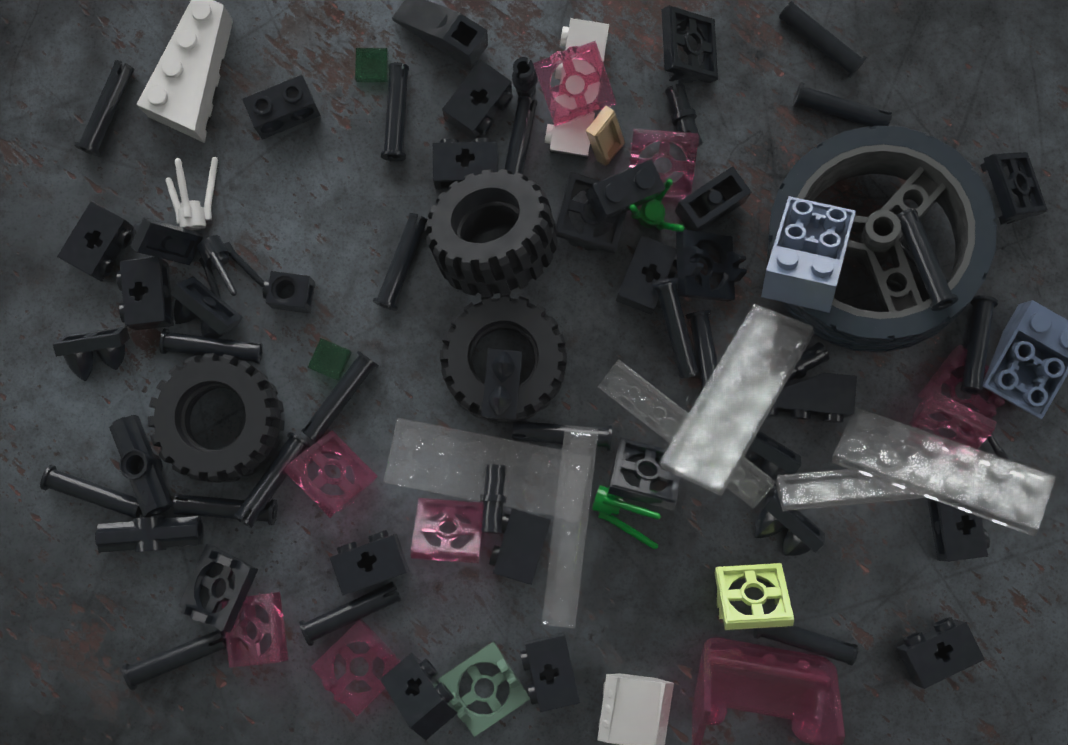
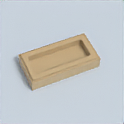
M605 106L586 129V133L597 161L606 166L625 144L615 111Z

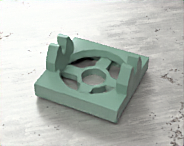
M495 641L437 679L439 683L443 682L453 694L454 699L450 702L458 712L457 716L463 723L465 722L474 737L530 700L529 694ZM490 663L499 667L500 671L493 676L481 674L476 664ZM467 671L473 680L471 691L460 698L459 683L463 674ZM482 678L489 679L494 685L492 695L487 698H482L475 692V684ZM507 680L509 683V695L502 706L496 697L497 687ZM476 700L487 702L493 713L478 714L469 710L467 706Z

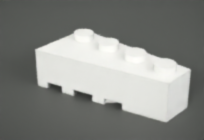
M214 0L190 1L137 102V106L149 118L205 143L207 135L208 117H211L213 109L212 100L215 87H218L220 79L221 61L225 57L233 23L223 4Z
M570 18L569 27L563 26L560 46L566 47L564 60L558 59L555 79H561L559 92H552L550 111L555 112L554 125L547 124L545 143L550 144L551 152L588 157L590 141L586 129L594 121L609 24Z

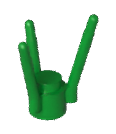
M668 179L664 183L666 189L656 199L642 204L639 209L634 204L630 205L631 217L638 219L639 223L647 228L656 226L659 231L663 229L684 231L685 227L683 225L668 223L663 220L666 213L661 201L673 184V180Z
M600 485L592 510L600 512L598 518L609 521L642 543L657 549V543L611 514L618 515L621 508L646 517L660 519V513L624 502L623 497L608 494L609 487Z

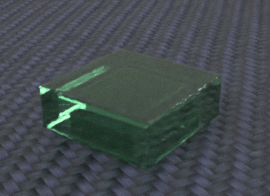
M356 48V82H388L389 52L387 48Z
M320 338L307 368L339 381L352 352Z

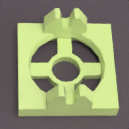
M782 563L715 567L717 608H719V619H723L725 630L793 626L794 615ZM745 578L746 583L743 584L741 589L729 590L731 584ZM756 578L769 582L773 587L766 588V586L763 583L758 582ZM750 587H756L763 592L764 596L759 600H752L744 592ZM767 599H775V605L778 604L776 609L770 614H764L762 605ZM729 601H743L751 606L752 615H744L738 612Z

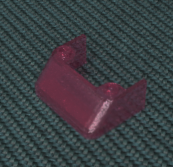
M719 637L710 638L704 643L692 707V745H701L707 725H718L725 720L727 708L792 720L794 734L805 743L813 745L843 744L845 729L838 675L835 665L830 660L821 656Z

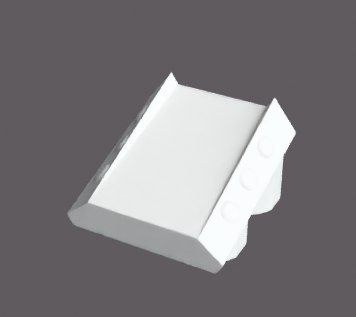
M621 673L606 674V681L603 684V703L597 740L620 745H665L674 683L652 677Z

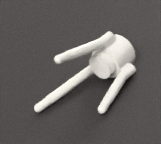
M213 157L211 161L204 207H201L200 201H189L182 162L180 158L175 159L181 203L170 177L166 178V184L176 213V222L180 227L189 230H200L206 228L207 220H212L211 205L217 173V157Z

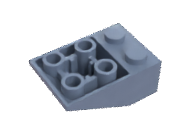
M788 196L767 265L761 297L830 313L856 211Z
M1033 300L1019 304L1001 335L982 387L1038 419H1042L1068 375V320Z

